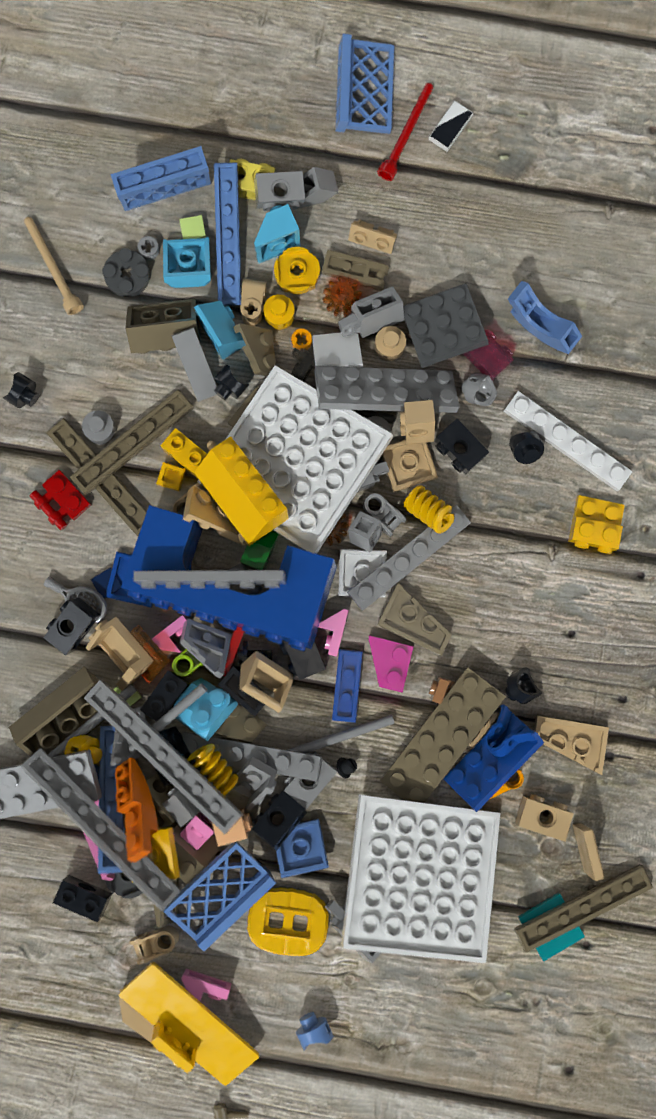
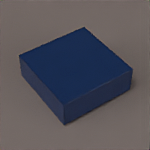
M111 567L90 579L97 592L104 599H106L105 596L112 572ZM116 576L111 594L120 590L122 586Z

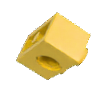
M176 428L160 445L169 456L196 477L194 471L207 455L205 451Z

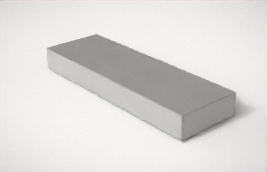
M194 327L171 335L197 401L199 402L217 395L214 392V389L217 387Z

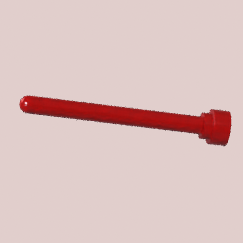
M431 83L425 84L389 159L382 162L377 171V174L384 180L393 181L397 174L396 163L433 90Z

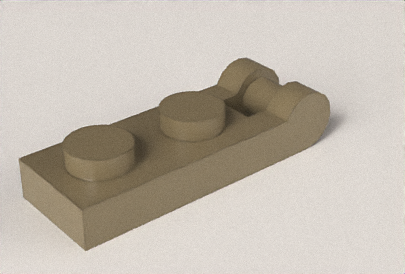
M327 249L321 272L323 275L382 291L385 286L384 277L388 275L389 267L385 264ZM370 271L376 273L375 278L369 277Z

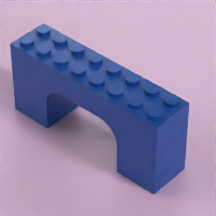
M149 505L121 586L122 589L128 592L127 596L145 604L147 600H150V603L164 610H169V607H173V610L184 616L191 617L192 613L196 614V617L207 623L213 624L214 620L219 621L222 627L236 631L237 627H241L245 634L258 638L262 634L265 635V638H268V641L282 644L283 641L289 642L292 648L300 651H305V648L312 649L337 569L333 558L287 545L279 569L284 570L286 574V584H280V588H270L259 595H247L227 588H215L213 584H205L203 589L190 588V585H181L179 589L166 588V585H156L155 589L141 588V585L134 582V571H192L193 557L203 530L195 520L188 522L183 520V515Z

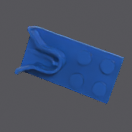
M504 704L500 706L502 709L497 722L476 746L443 778L476 812L545 743L536 731L531 730Z

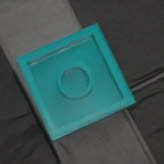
M558 892L519 915L518 919L523 924L565 903V901ZM578 926L537 947L536 950L544 962L585 936Z

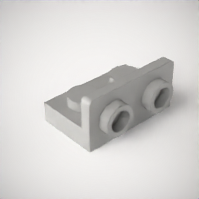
M254 757L237 773L239 779L233 787L238 793L249 797L246 805L248 810H251L256 804L260 805L265 795H270L277 784L274 781L277 770Z

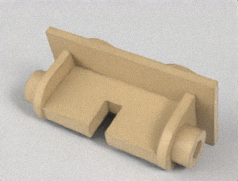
M360 219L353 221L348 241L392 254L397 238V233H393L394 230L378 226L377 230H374L373 224L361 221Z

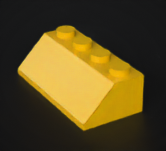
M231 436L212 448L194 471L196 477L249 546L289 519L285 505Z

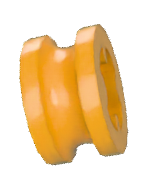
M306 329L294 331L291 337L293 348L299 352L307 351L312 345L311 333ZM302 335L306 336L307 343L305 345L303 343L298 345L297 337L300 336L302 338Z

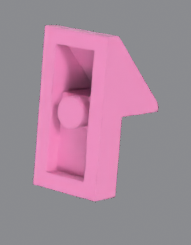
M346 609L319 623L318 628L333 631L332 636H327L324 648L329 650L328 655L335 657L338 655L348 614Z
M182 615L144 645L150 649L182 653L183 651L174 641L173 637H181L187 617Z
M200 811L183 829L180 836L194 849L198 850L214 833L212 822Z
M187 968L181 979L186 990L200 1002L203 993H207L208 997L214 1000H227L232 983Z

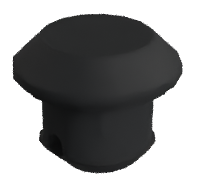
M339 758L336 765L338 774L345 779L349 778L351 773L357 770L356 761L352 758Z

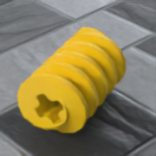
M423 485L416 486L404 501V508L409 513L427 524L428 527L438 534L445 532L454 522L455 516L451 513L452 506L449 504L445 505V501L439 500L435 494L432 495L430 490H425Z
M213 743L204 745L194 751L187 761L195 759L193 766L195 768L201 767L200 773L207 775L206 779L210 783L212 782L213 786L225 796L235 786L239 777L235 773L232 774L233 769L231 766H226V759H220L221 753L214 751L215 745Z

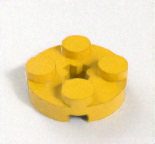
M303 247L286 249L276 259L274 264L276 282L282 291L291 294H303L313 290L320 277L318 259ZM294 266H299V269L304 270L298 276L291 273V270L295 268Z

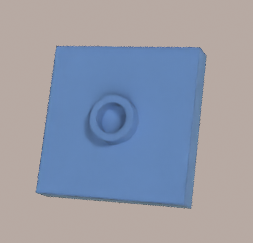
M319 819L299 823L276 851L281 878L329 868Z

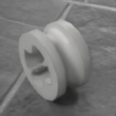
M145 236L139 240L138 250L144 259L153 260L159 255L160 248L155 238ZM147 244H151V246L154 247L151 248V252L147 253L145 249L147 248Z

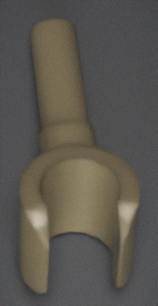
M224 1103L213 1106L215 1119H248V1112H227V1107Z

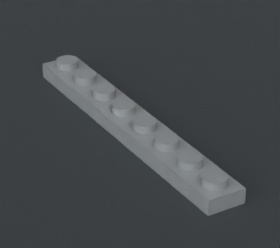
M99 680L84 697L94 709L224 834L242 817L243 813L104 680Z
M41 748L21 765V769L160 911H163L181 892L147 856L137 862L127 860L126 835Z

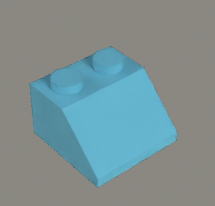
M288 204L275 206L270 212L266 213L254 242L258 264L283 254V251L288 248L300 247L299 227Z
M215 301L194 307L201 326L222 360L246 345L241 333H235L234 331L235 323L232 319L235 316L229 306L224 307L221 301Z

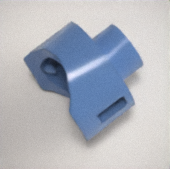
M310 1012L300 1018L299 1021L302 1026L296 1031V1035L304 1051L309 1044H328L333 1039L334 1035L325 1017L316 1018L315 1013Z

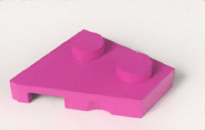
M369 635L368 641L379 687L403 693L414 646Z

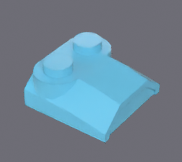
M209 237L179 240L163 239L164 283L173 288L202 287L211 281Z
M200 678L188 686L176 700L175 705L201 683L207 688V692L175 719L208 742L238 706V703L223 689H219L203 678Z

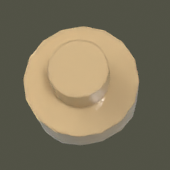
M395 326L382 328L375 338L377 355L385 361H394L402 355L406 347V337L403 331Z

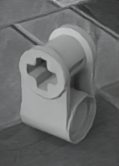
M370 494L363 503L364 512L380 520L382 531L389 537L393 535L392 532L401 522L405 523L407 521L404 515L380 494ZM372 499L377 500L380 503V509L378 511L370 510L368 501ZM392 518H395L394 521L390 525H388V522Z

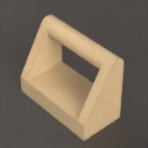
M255 651L241 664L240 689L276 712H281L293 682V675ZM252 679L273 691L274 698L251 685Z

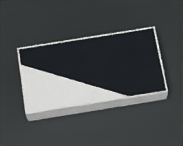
M454 101L429 136V140L448 152L472 118L473 112Z

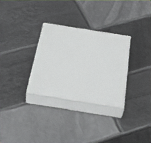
M341 332L312 335L315 367H363L358 333L344 337Z
M340 549L338 596L350 597L347 593L349 590L387 561V550H372L368 552L358 549ZM386 592L379 598H385Z

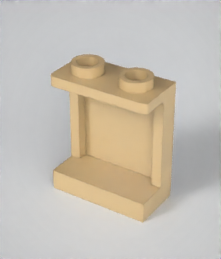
M115 617L109 622L105 619L95 627L96 631L88 638L90 642L86 649L90 651L97 645L101 646L124 673L116 684L123 691L130 684L137 681L154 660L120 620Z

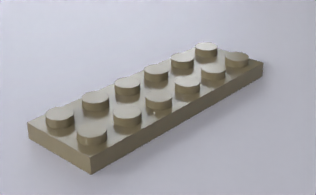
M466 667L444 696L442 704L436 706L380 781L405 801L425 803L506 696L470 668Z

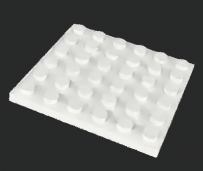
M277 366L273 367L227 436V438L230 436L233 438L287 508L289 519L273 529V531L303 550L316 554L393 438L392 433L352 410L319 409L317 390Z
M359 795L341 948L486 963L501 813L482 810L476 812L474 809Z

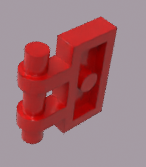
M60 470L42 484L47 491L45 495L42 496L37 490L30 494L36 508L42 510L49 517L48 521L52 525H56L60 531L67 527V523L63 520L67 514L72 520H76L91 506L89 501ZM53 499L61 506L58 511H55L49 504Z

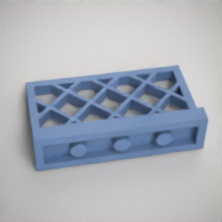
M342 34L338 46L336 132H345V129L385 134L391 133L394 45L353 40L352 35ZM354 48L363 49L367 55L360 60L354 54ZM378 51L388 52V59L382 63L375 55ZM370 58L378 66L373 72H370L363 64ZM357 68H360L366 75L360 82L353 75ZM380 70L387 76V81L383 84L374 76ZM369 79L377 87L371 94L363 86ZM357 89L366 97L360 103L353 97V93ZM379 92L387 99L386 103L382 106L373 98ZM368 101L377 109L370 116L362 108ZM357 110L365 118L362 123L352 122V114ZM380 113L386 120V126L377 125L373 118Z
M201 146L110 174L118 199L121 201L125 211L211 184L208 165Z
M236 841L231 843L187 884L163 912L196 941L199 948L205 951L276 884L272 873ZM237 850L241 854V862L228 863V857ZM255 867L258 870L253 877L244 878L245 868ZM240 868V878L227 879L228 869ZM223 869V879L210 880V874L214 870ZM239 884V890L235 894L226 895L227 885ZM222 885V895L209 896V886ZM205 886V896L192 897V891L196 887ZM221 901V907L217 911L208 912V902ZM204 902V912L191 913V903ZM178 904H187V913L176 914L172 909ZM203 918V924L194 931L190 927V919Z

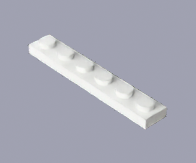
M519 391L503 411L530 431H536L540 438L616 491L621 489L633 472Z

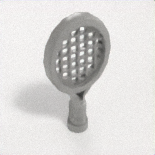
M50 576L45 580L44 586L62 594L65 602L81 597L85 602H89V606L92 604L93 609L96 606V611L101 616L95 623L101 622L106 617L107 603L103 596L95 589L87 586L67 589Z

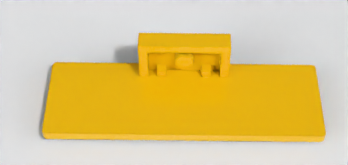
M155 962L148 965L119 992V997L154 1026L151 1043L156 1050L164 1053L172 1060L175 1066L180 1067L186 1073H189L194 1068L196 1061L220 1083L226 1086L259 1058L258 1051Z

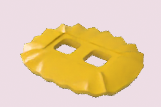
M271 888L249 909L247 931L251 941L261 950L287 956H306L315 953L324 944L329 928V912L325 908V902L316 894L294 888ZM271 912H278L284 915L281 928L269 926ZM295 915L308 918L305 931H296L292 928Z

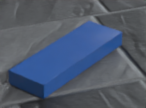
M339 649L332 720L356 723L363 651Z

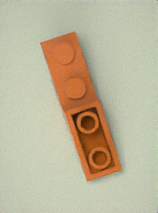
M130 757L115 768L117 812L125 814L127 860L137 862L152 852L151 835L158 831L153 799L146 779L135 758Z

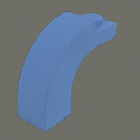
M521 281L509 296L508 301L513 307L510 312L528 332L548 346L569 354L582 338L576 324L549 311L538 300L529 283Z

